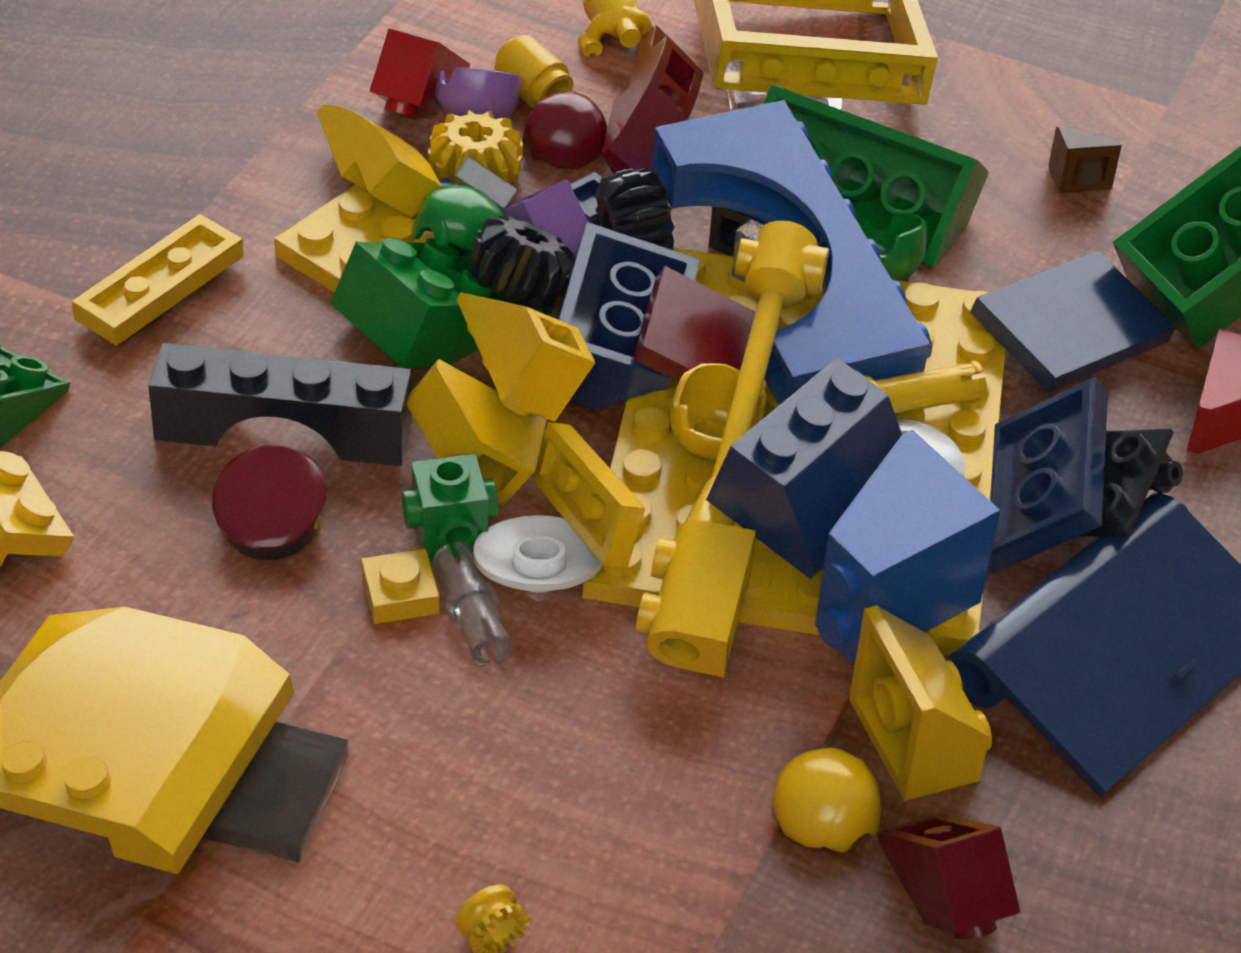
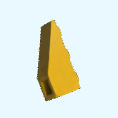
M461 292L456 299L466 320L467 330L473 336L483 358L482 363L489 371L495 384L500 402L518 415L529 416L532 413L555 422L596 363L579 329L525 306Z

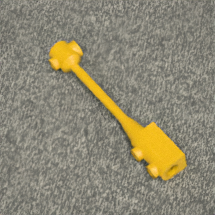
M769 222L760 228L756 241L745 238L741 239L735 275L746 276L745 288L749 295L758 301L712 477L706 482L686 521L677 528L674 541L664 538L658 539L653 557L651 577L663 579L659 596L644 592L636 622V632L648 635L646 647L657 660L676 668L723 678L725 677L752 570L756 530L734 526L735 522L709 503L706 498L730 446L752 427L782 309L798 305L803 301L805 294L819 297L821 293L829 248L819 247L815 236L807 228L794 222Z

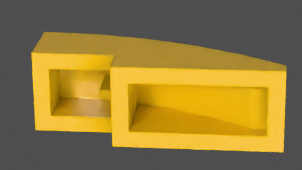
M323 104L316 112L341 177L368 191L370 195L413 218L417 214L425 196L442 186L431 165L417 149L361 114L340 106Z

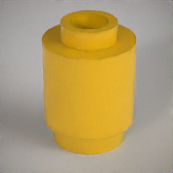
M522 35L510 39L499 49L494 71L521 75L519 97L531 108L534 107L537 101L552 93L572 91L573 79L569 76L567 66L532 36Z

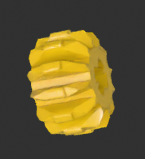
M468 109L466 115L461 117L447 114L445 123L433 126V132L430 137V149H428V163L431 165L439 181L447 178L455 183V185H463V182L453 175L465 157L469 156L507 183L513 184L518 181V174L521 172L523 142L520 138V132L512 129L510 119H494L491 110L480 115L474 114Z

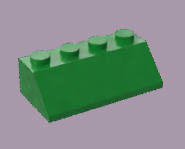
M771 84L763 104L784 100L796 121L803 122L807 129L811 146L819 159H824L828 163L833 182L841 196L852 203L859 226L862 221L868 220L874 229L884 230L890 224L892 216L897 212L919 215L927 222V242L923 264L936 268L968 225L989 171L975 158Z

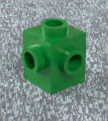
M476 454L412 462V489L402 490L401 492L406 528L416 529L420 549H426L430 562L473 556V547L477 537L483 531L488 532V518L498 516V498L493 478H482Z

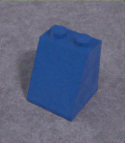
M913 429L901 435L834 525L828 536L815 626L818 628L823 640L830 647L838 649L854 666L864 608L879 606L921 631L927 632L981 603L1000 509Z

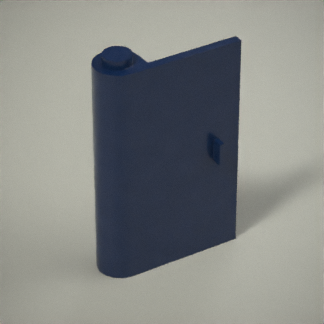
M1153 493L1145 498L1129 537H1096L951 653L948 660H951L957 667L962 681V690L970 703L981 708H991L1007 697L1101 798L1241 674V564L1203 527L1183 503L1166 494Z

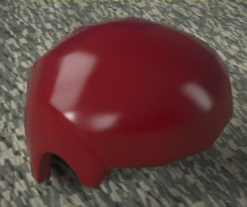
M574 91L557 92L535 103L526 119L522 141L528 143L532 158L535 161L542 160L556 168L579 169L596 160L602 153L608 126L602 111L587 96Z

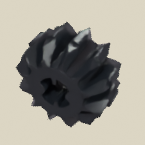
M631 168L614 172L613 176L601 178L595 194L597 201L595 211L599 219V226L673 250L675 242L672 232L675 226L671 220L670 212L672 208L668 206L666 190L660 186L659 178L655 173L649 172L646 168L634 171Z
M508 215L500 216L499 218H487L482 230H478L471 246L470 262L467 268L473 277L478 278L477 282L481 287L493 290L497 293V297L508 298L516 305L525 303L532 308H541L542 305L554 304L558 294L563 292L570 277L568 273L572 265L571 259L573 256L570 249L562 244L559 236L549 234L544 231L543 226L537 227L532 225L526 219L519 221Z

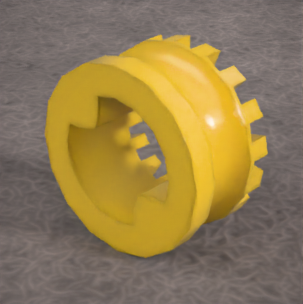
M493 885L478 891L461 906L455 917L456 928L463 937L469 938V947L474 953H497L498 949L501 953L507 952L505 944L509 942L514 947L518 944L514 937L522 939L526 935L524 930H528L530 927L531 917L523 906L516 904L517 897L506 885Z

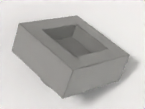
M469 156L465 157L453 175L463 182L462 186H469L480 190L498 207L505 209L517 191L515 187Z

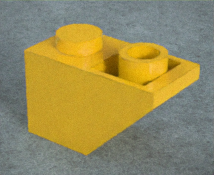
M438 359L408 395L406 405L438 459L476 454L482 478H493L498 504L504 506L536 470L547 419L532 413L529 416H521L512 412L500 402L497 390Z

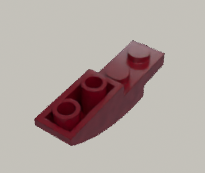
M657 25L653 26L641 37L630 87L613 102L601 154L613 173L631 168L633 171L646 168L649 172H652L651 163L655 127L687 121L701 88L704 72Z

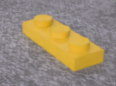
M199 214L72 300L74 320L117 346L244 257L243 239Z
M547 422L532 481L604 566L628 568L634 545L639 542L644 532V512L646 508L570 424Z

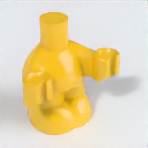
M584 0V11L591 22L586 32L580 35L578 44L585 57H590L591 53H594L595 56H600L603 50L600 38L605 33L612 37H618L624 47H634L640 42L641 37L653 27L651 18L645 11L639 9L636 0Z

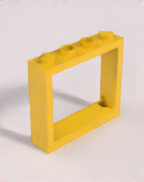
M694 0L714 89L768 93L771 84L803 96L927 105L938 55L918 0H889L888 3L873 2L874 0ZM729 2L885 14L895 43L736 31ZM730 60L741 61L740 72H726V65H729ZM904 74L907 75L910 86L902 85Z

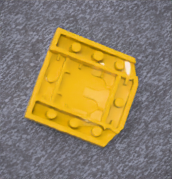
M125 606L49 615L0 680V808L107 837L114 857L179 874L293 696L294 690L290 674L246 636Z

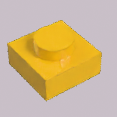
M426 549L361 558L362 579L374 624L439 614V593Z

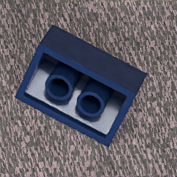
M586 223L568 274L570 277L564 288L556 319L579 329L596 363L570 399V403L595 410L669 387L671 378L635 361L634 355L656 277L663 267L667 266L695 281L700 259L592 223Z
M835 358L730 446L706 500L742 528L756 530L755 538L809 579H812L824 568L829 532L902 435L888 394L868 381L860 372L852 369L840 359Z

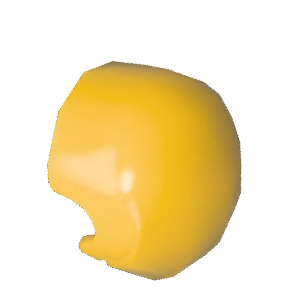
M701 363L685 372L679 380L670 407V421L674 436L679 439L680 445L690 453L716 461L737 384L739 369L726 364ZM763 388L761 389L751 429L764 419L767 396Z
M839 748L809 750L787 763L777 777L771 805L784 835L805 847H826L844 853L862 835L869 833L871 836H875L880 827L882 810L881 794L876 779L862 759Z

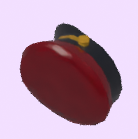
M261 445L251 448L231 460L221 471L215 482L212 495V511L217 525L225 533L228 542L239 553L257 560H278L294 555L308 545L316 531L322 528L323 518H321L327 492L325 478L315 461L302 451L285 445Z

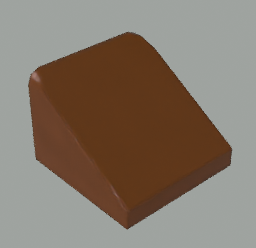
M1057 126L1049 159V171L1058 192L1112 189L1122 147L1120 140L1070 126Z

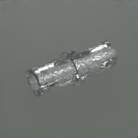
M455 542V548L461 560L459 564L455 562L449 544L445 545L435 554L433 565L436 572L439 573L448 594L446 609L450 619L456 625L461 626L470 648V655L475 664L484 667L491 666L485 646L488 644L491 647L497 664L510 656L514 645L510 636L506 633L497 612L499 598L495 588L489 582L484 581L481 572L475 565L473 549L469 544Z

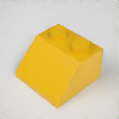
M879 606L864 608L849 700L903 800L907 801L979 782L986 752L990 750L992 745V735L985 715L980 710L974 711L963 692L962 681L957 667L951 660L945 661L932 636Z

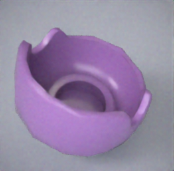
M462 67L455 68L451 78H444V71L438 73L434 93L439 107L445 116L447 114H454L461 117L466 115L468 109L474 114L480 115L491 110L494 119H509L514 113L520 93L521 75Z

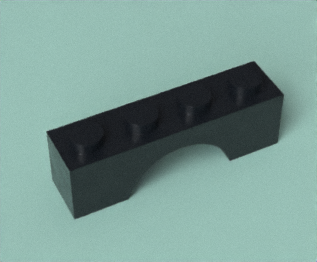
M162 343L148 385L154 440L216 447L226 430L238 422L256 417H278L301 423L316 431L332 446L340 460L402 466L412 424V413L406 405L408 395L411 393V369Z

